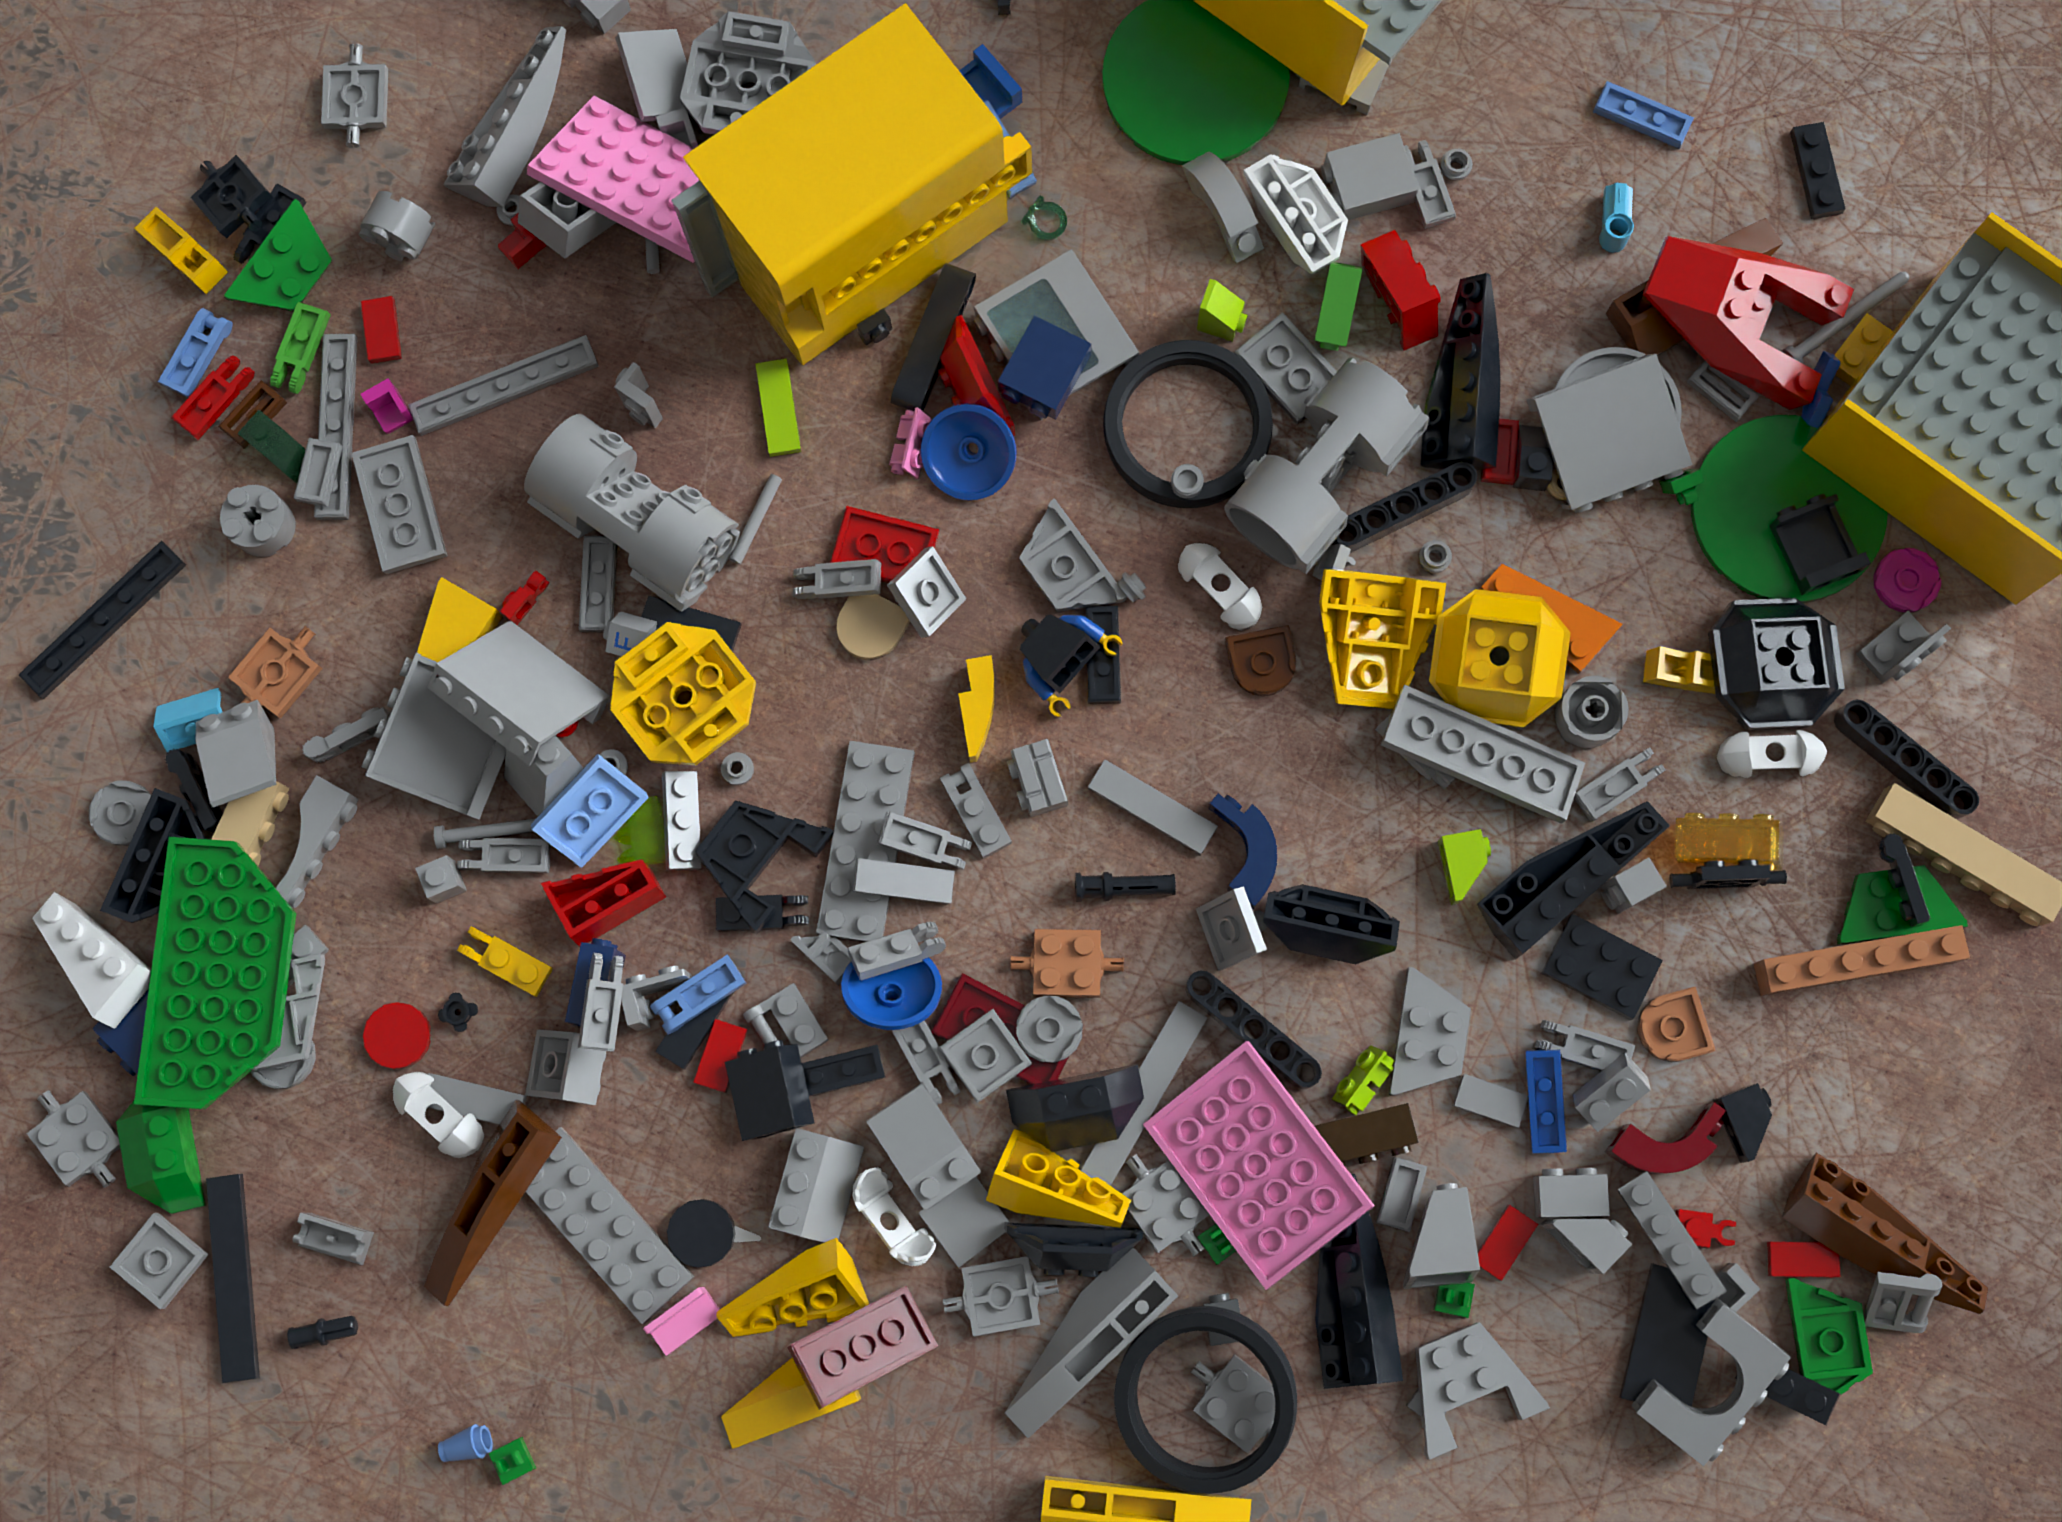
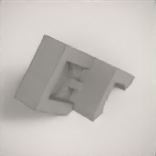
M819 934V936L801 938L800 936H793L790 939L837 985L842 982L843 973L851 960L848 955V948L836 937H830L828 934Z

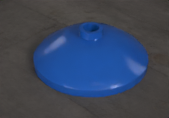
M958 404L943 410L932 419L922 438L921 458L927 475L941 491L958 499L978 500L993 495L1009 480L1016 463V444L1010 428L998 414L981 405ZM969 443H975L978 446L977 453L970 451Z
M928 957L922 959V962L868 979L859 980L852 962H850L842 977V998L850 1013L868 1026L883 1030L906 1029L927 1019L938 1006L942 993L941 975L934 962Z

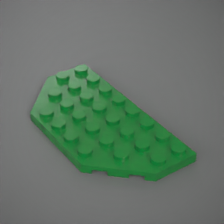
M169 837L134 1099L135 1105L205 1110L280 1047L296 912L242 846L235 841Z

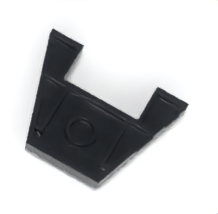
M735 800L695 852L696 856L749 928L757 935L775 910L773 906L751 892L749 888L788 839L814 857H817L833 837L834 832L832 829L824 826L820 828L807 824L804 820L776 815L773 811Z

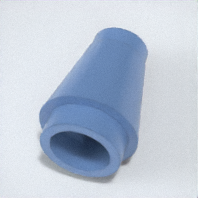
M474 1424L445 1441L439 1442L438 1453L440 1459L443 1462L484 1458L486 1453L492 1451L493 1447L490 1431L485 1425L478 1426Z

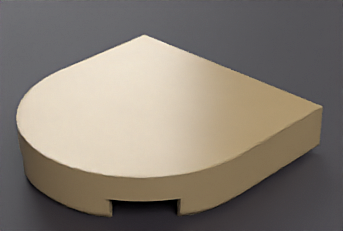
M878 594L849 596L837 619V634L847 652L854 657L870 660L885 654L887 655L893 651L908 627L910 620L900 606Z

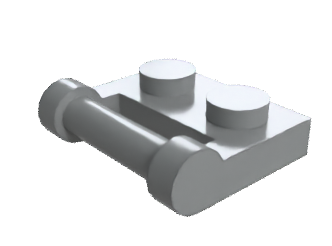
M794 983L743 1014L747 1023H752L765 1044L778 1041L763 1015L772 1011L791 1044L798 1045L800 1058L829 1041Z
M1878 1272L1863 1313L1865 1326L1910 1333L1924 1332L1928 1325L1927 1314L1933 1298L1940 1293L1942 1281L1933 1274H1925L1918 1278ZM1912 1294L1919 1295L1914 1310L1909 1312L1908 1315L1905 1314Z

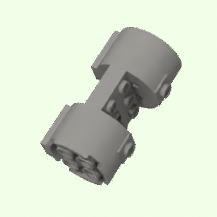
M1353 357L1348 358L1329 382L1326 381L1320 389L1315 387L1304 401L1306 404L1305 417L1317 432L1316 439L1318 441L1312 449L1306 447L1300 453L1296 460L1298 465L1296 466L1292 462L1276 455L1264 454L1259 462L1256 459L1253 460L1244 472L1245 482L1224 506L1225 513L1232 524L1255 547L1278 563L1292 569H1299L1305 574L1309 572L1347 526L1348 515L1340 509L1334 498L1330 495L1333 489L1354 464L1368 471L1381 472L1387 477L1428 426L1429 417L1421 411L1419 405L1414 404L1412 406L1409 403L1408 398L1405 396L1408 391L1387 372L1366 360L1360 365L1356 364L1357 361Z
M583 414L569 417L546 439L528 469L524 483V490L530 496L527 503L577 538L595 529L629 553L628 565L632 568L630 576L682 612L698 601L700 595L707 589V585L704 583L708 582L716 571L720 572L728 561L740 535V531L736 529L739 524L712 506L711 502L702 497V494L695 488L683 485L671 493L662 491L652 484L646 475L634 471L637 463V454L633 447L624 442L620 435L604 430Z

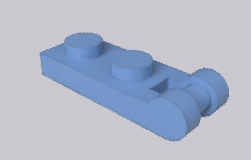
M204 308L200 309L158 382L162 386L189 398L223 339L231 333L233 323L223 317L219 319L214 317L212 312ZM207 328L212 329L209 336L203 334Z
M727 954L653 1002L650 1008L655 1015L659 1014L664 1022L662 1027L667 1035H669L747 983ZM678 1002L683 1011L675 1016L670 1006Z

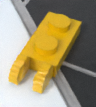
M470 926L468 930L470 936L488 943V948L483 956L476 953L473 948L462 944L459 945L457 951L479 962L478 965L537 997L553 968L494 936L492 938Z

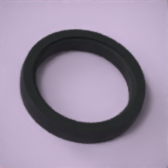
M1199 340L1167 342L1138 355L1122 370L1115 380L1107 398L1103 416V432L1106 447L1111 461L1120 476L1129 486L1144 497L1156 503L1176 508L1210 506L1233 496L1245 482L1244 472L1249 464L1255 459L1259 462L1264 454L1267 455L1273 429L1270 400L1256 372L1247 362L1230 350ZM1177 365L1203 366L1227 377L1244 395L1249 405L1253 422L1252 439L1242 459L1223 476L1203 483L1202 490L1193 498L1179 497L1172 490L1171 482L1156 477L1140 465L1127 446L1122 424L1126 404L1140 383L1162 369Z
M1197 1306L1180 1309L1157 1319L1134 1339L1119 1367L1114 1391V1405L1122 1437L1129 1450L1144 1468L1163 1482L1176 1488L1195 1493L1211 1494L1232 1491L1255 1481L1279 1459L1287 1447L1294 1430L1297 1415V1390L1293 1371L1286 1355L1276 1340L1265 1329L1237 1312L1219 1307ZM1192 1331H1210L1226 1335L1237 1340L1252 1351L1267 1371L1275 1397L1274 1421L1265 1441L1246 1458L1220 1467L1192 1465L1166 1452L1148 1432L1138 1406L1137 1387L1140 1372L1150 1353L1164 1341L1176 1335Z

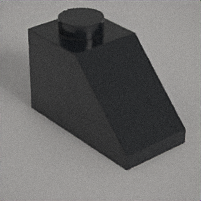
M1519 425L1513 488L1545 491L1552 480L1553 457L1543 427Z
M1758 1083L1713 1099V1102L1726 1110L1721 1119L1724 1121L1723 1125L1740 1163L1755 1160L1772 1116L1769 1109L1772 1107L1771 1099L1764 1088H1760Z

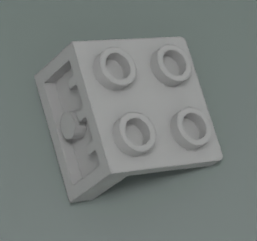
M1907 611L1856 654L1882 683L1891 677L1897 681L1918 666L1922 659L1947 641L1943 635L1951 627L1945 624L1930 635L1915 617Z
M670 966L658 970L659 975L646 978V975L642 974L627 978L626 984L623 985L621 998L627 1026L636 1031L651 1028L649 1019H653L654 1015L650 1008V1000H645L644 996L678 987L692 978L693 975L685 969H679L678 966Z

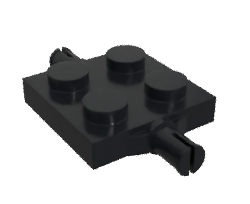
M235 155L227 164L218 169L210 161L203 162L207 168L200 164V170L206 175L207 179L191 198L225 238H228L244 222L251 231L259 230L253 222L259 228H261L262 222L254 213L273 195L244 161Z
M1758 860L1737 861L1738 865L1725 866L1724 861L1704 862V866L1696 867L1694 872L1687 874L1671 873L1669 883L1671 888H1749L1757 885L1766 886V884H1786L1787 873L1785 870L1770 871V865H1759Z

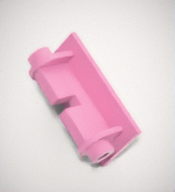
M916 407L915 411L906 410L905 415H901L896 438L898 440H906L905 444H894L889 463L892 467V473L903 475L904 471H906L915 479H918L920 469L923 467L921 458L922 438L927 426L932 421L920 408Z

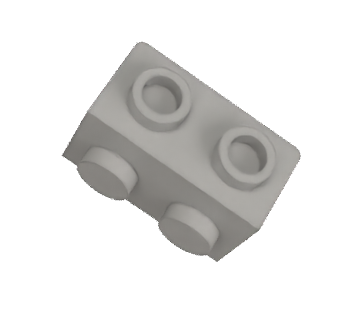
M633 362L629 368H624L619 373L614 388L625 408L630 410L629 415L636 422L643 426L648 423L656 428L663 417L654 399L645 393L649 385L640 366Z

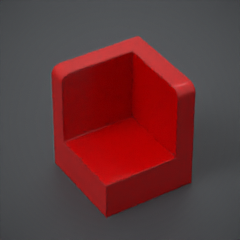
M517 213L510 219L515 230L498 244V248L517 269H520L541 251L546 244L518 223L519 213Z

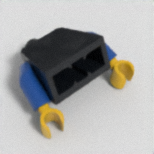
M1049 614L1040 623L1035 619H1029L1022 626L1021 632L1026 637V640L1020 646V650L1025 655L1023 668L1026 682L1043 701L1047 699L1050 703V712L1054 716L1060 717L1061 715L1055 710L1056 702H1064L1068 709L1071 706L1066 698L1057 697L1054 694L1055 690L1059 694L1064 690L1100 648L1097 642L1103 644V650L1108 656L1114 657L1116 653L1107 648V643L1116 641L1122 646V640L1117 635H1105L1104 629L1083 615H1063L1057 618Z

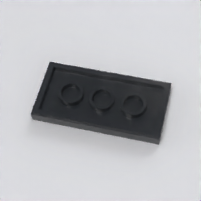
M1651 1263L1619 1398L1634 1402L1650 1381L1654 1379L1680 1401L1692 1406L1708 1338L1696 1324L1715 1300L1696 1311L1668 1267Z

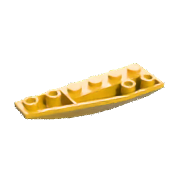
M1045 1476L1041 1522H1250L1252 1499Z

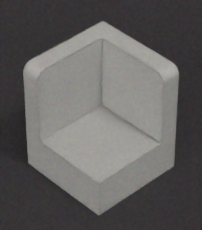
M685 107L656 116L662 133L678 139L691 146L692 149L698 147Z
M1728 1263L1716 1274L1727 1290L1718 1299L1734 1312H1737L1760 1290L1737 1263Z

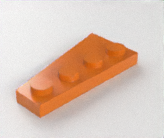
M1501 564L1480 588V590L1542 597L1571 632L1566 664L1578 674L1623 625L1504 564Z

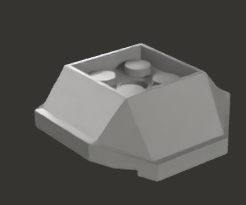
M728 11L718 19L719 22L706 29L693 40L680 100L704 133H718L816 65L812 55L790 22ZM748 82L756 83L752 88H743Z

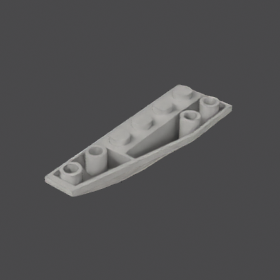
M562 26L545 27L539 32L535 43L473 132L463 141L461 146L463 150L458 159L447 170L448 177L443 184L446 188L487 207L504 206L535 148L548 115L562 61L566 29Z
M1134 1248L1126 1253L1108 1271H1102L1098 1277L1081 1291L1005 1411V1414L1027 1438L1032 1436L1178 1297L1176 1292Z

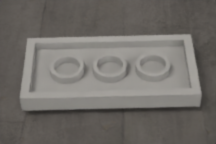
M414 435L351 453L382 571L385 574H390L447 557L423 462Z

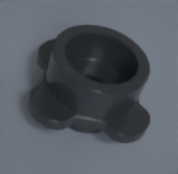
M452 993L449 996V1000L444 1004L443 1009L439 1011L438 1017L440 1021L453 1025L455 1031L463 1032L467 1029V1023L470 1018L477 1015L478 1006L475 1003L465 1001L462 994ZM457 1009H460L461 1014L457 1016L455 1012Z

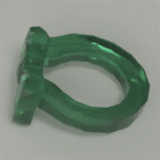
M1039 195L1034 204L1029 207L1021 223L1023 225L1028 223L1037 237L1043 240H1053L1061 236L1065 231L1067 216L1060 205L1054 202H1044V197ZM1036 210L1054 211L1060 219L1059 228L1052 233L1042 231L1038 227L1034 216Z

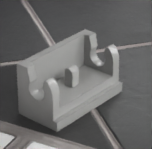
M300 1213L297 1222L302 1226L299 1234L293 1236L294 1243H298V1246L360 1265L364 1264L374 1232L313 1213Z

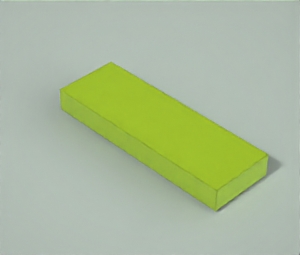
M787 358L755 363L769 456L774 457L801 452Z

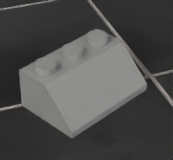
M796 1128L768 1228L820 1242H827L834 1238L839 1240L864 1147Z

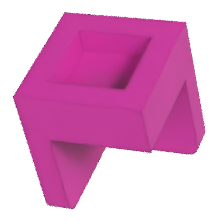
M389 378L361 393L366 405L372 410L386 434H390L414 420L400 393Z

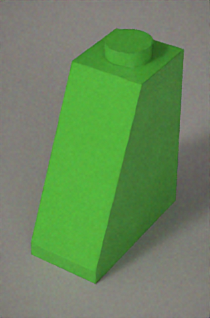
M1338 262L1329 264L1314 338L1315 341L1320 342L1321 348L1338 351L1339 345L1347 346L1362 274L1360 266Z

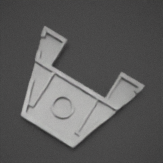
M316 954L291 960L296 994L286 996L280 1047L252 1071L309 1059L325 965V955Z
M1480 1322L1415 1348L1419 1393H1421L1423 1413L1421 1415V1422L1425 1436L1424 1455L1428 1460L1458 1448L1444 1413L1505 1387L1518 1420H1524L1550 1408L1546 1400Z

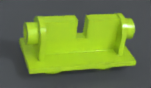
M1370 1045L1368 1049L1358 1056L1356 1066L1350 1074L1339 1082L1332 1100L1346 1106L1345 1109L1355 1116L1359 1111L1363 1112L1376 1094L1367 1085L1371 1081L1380 1088L1393 1071L1392 1065L1395 1061L1386 1055V1051Z

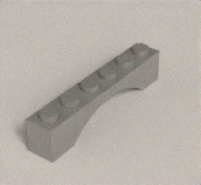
M317 775L299 803L301 828L295 857L286 875L276 887L292 909L293 907H298L304 899V889L308 882L319 874L323 866L321 861L325 854L336 846L340 838L339 831L345 822H349L357 811L356 803L359 800L358 798Z

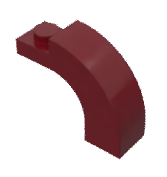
M1715 1102L1706 1104L1688 1131L1680 1139L1672 1143L1656 1141L1632 1124L1623 1125L1605 1150V1153L1620 1164L1638 1172L1645 1173L1647 1171L1649 1174H1667L1684 1171L1704 1161L1718 1147L1707 1139V1136L1713 1137L1720 1130L1724 1123L1720 1118L1726 1110Z

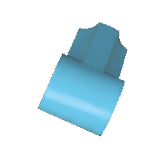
M1614 183L1604 188L1602 230L1599 236V243L1603 249L1612 253L1624 249L1634 228L1631 219L1633 188L1625 183ZM1611 230H1617L1622 235H1615L1611 232Z

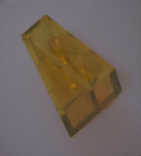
M1685 813L1684 818H1676L1675 859L1678 863L1704 864L1707 861H1724L1726 864H1737V861L1758 860V864L1772 865V870H1783L1784 831L1780 820H1774L1773 815L1755 814L1753 819H1739L1738 814L1723 813L1719 814V819L1705 818V814Z

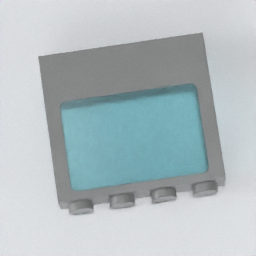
M1072 249L974 306L975 319L972 321L981 336L987 335L992 343L989 345L993 356L998 362L1003 360L1005 365L1008 364L1034 315L1092 343L1091 356L1070 395L1123 363L1127 366L1139 355V351ZM1025 405V406L1027 407V409L1029 410V412H1030L1031 414H1033V413L1030 411V407L1027 406V405Z

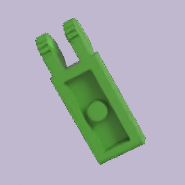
M301 302L297 303L275 357L277 361L270 377L271 386L281 387L286 378L288 366L294 368L288 390L296 394L301 391L306 379V372L310 369L331 316L328 311Z

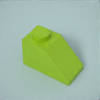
M1210 279L1200 306L1197 330L1233 342L1236 332L1242 333L1248 315L1243 313L1245 302L1218 281Z
M1481 829L1441 836L1437 841L1451 905H1456L1463 900L1487 864V857L1491 856L1489 839L1482 836Z

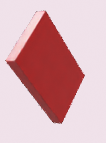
M846 506L830 563L879 560L881 563V582L889 584L924 548L936 547L940 531L925 525Z

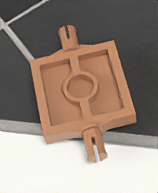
M304 626L292 641L269 628L228 677L241 688L246 696L241 703H250L258 700L262 707L267 708L277 717L282 718L323 669L311 660L304 650V647L316 634Z
M1035 929L1034 948L1031 957L1011 956V970H1031L1034 980V997L1100 998V981L1104 971L1124 972V958H1104L1101 949V930Z

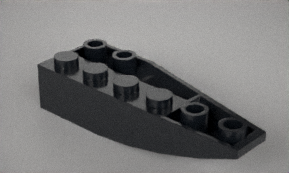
M1488 273L1463 278L1459 281L1425 403L1424 414L1429 417V422L1422 437L1420 466L1425 468L1445 469L1458 462H1467L1476 471L1496 467L1500 417V354L1491 275Z
M1646 801L1527 860L1477 903V906L1493 935L1517 959L1670 827V825Z
M1351 1174V1175L1353 1176V1178L1356 1180V1182L1358 1183V1180H1357V1178H1356V1175H1355V1174ZM1369 1211L1320 1248L1315 1322L1324 1389L1403 1381L1392 1297L1379 1241Z

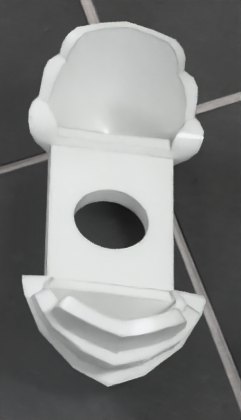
M1202 543L1185 546L1178 563V570L1183 579L1188 582L1194 578L1224 610L1220 617L1230 627L1242 631L1254 626L1259 620L1262 611V603L1257 590L1254 587L1249 589L1220 559L1218 555L1221 552L1217 548ZM1218 574L1226 575L1230 580V587L1223 592L1216 591L1211 584L1214 576Z
M1796 730V735L1749 736L1748 732H1739L1734 736L1728 737L1720 745L1717 760L1722 771L1734 777L1749 778L1752 775V770L1799 768L1800 776L1813 774L1819 769L1825 759L1827 749L1823 742L1815 735L1803 730ZM1777 743L1782 746L1784 757L1781 761H1771L1767 757L1766 747L1769 744Z
M412 1072L396 1078L393 1087V1101L398 1112L401 1115L407 1112L439 1141L438 1149L442 1153L455 1158H462L472 1155L479 1150L484 1139L481 1124L477 1122L475 1116L471 1113L463 1117L430 1086L434 1081L433 1077L423 1072ZM432 1104H438L444 1110L443 1119L436 1124L429 1123L425 1117L426 1109Z
M879 1167L860 1173L853 1184L852 1193L858 1211H861L890 1250L889 1253L893 1258L909 1266H918L926 1263L934 1252L936 1243L933 1237L928 1235L925 1228L915 1231L890 1197L888 1192L893 1188V1184L887 1180V1174L882 1172V1169ZM883 1213H891L895 1216L897 1220L895 1230H887L881 1225L880 1217Z

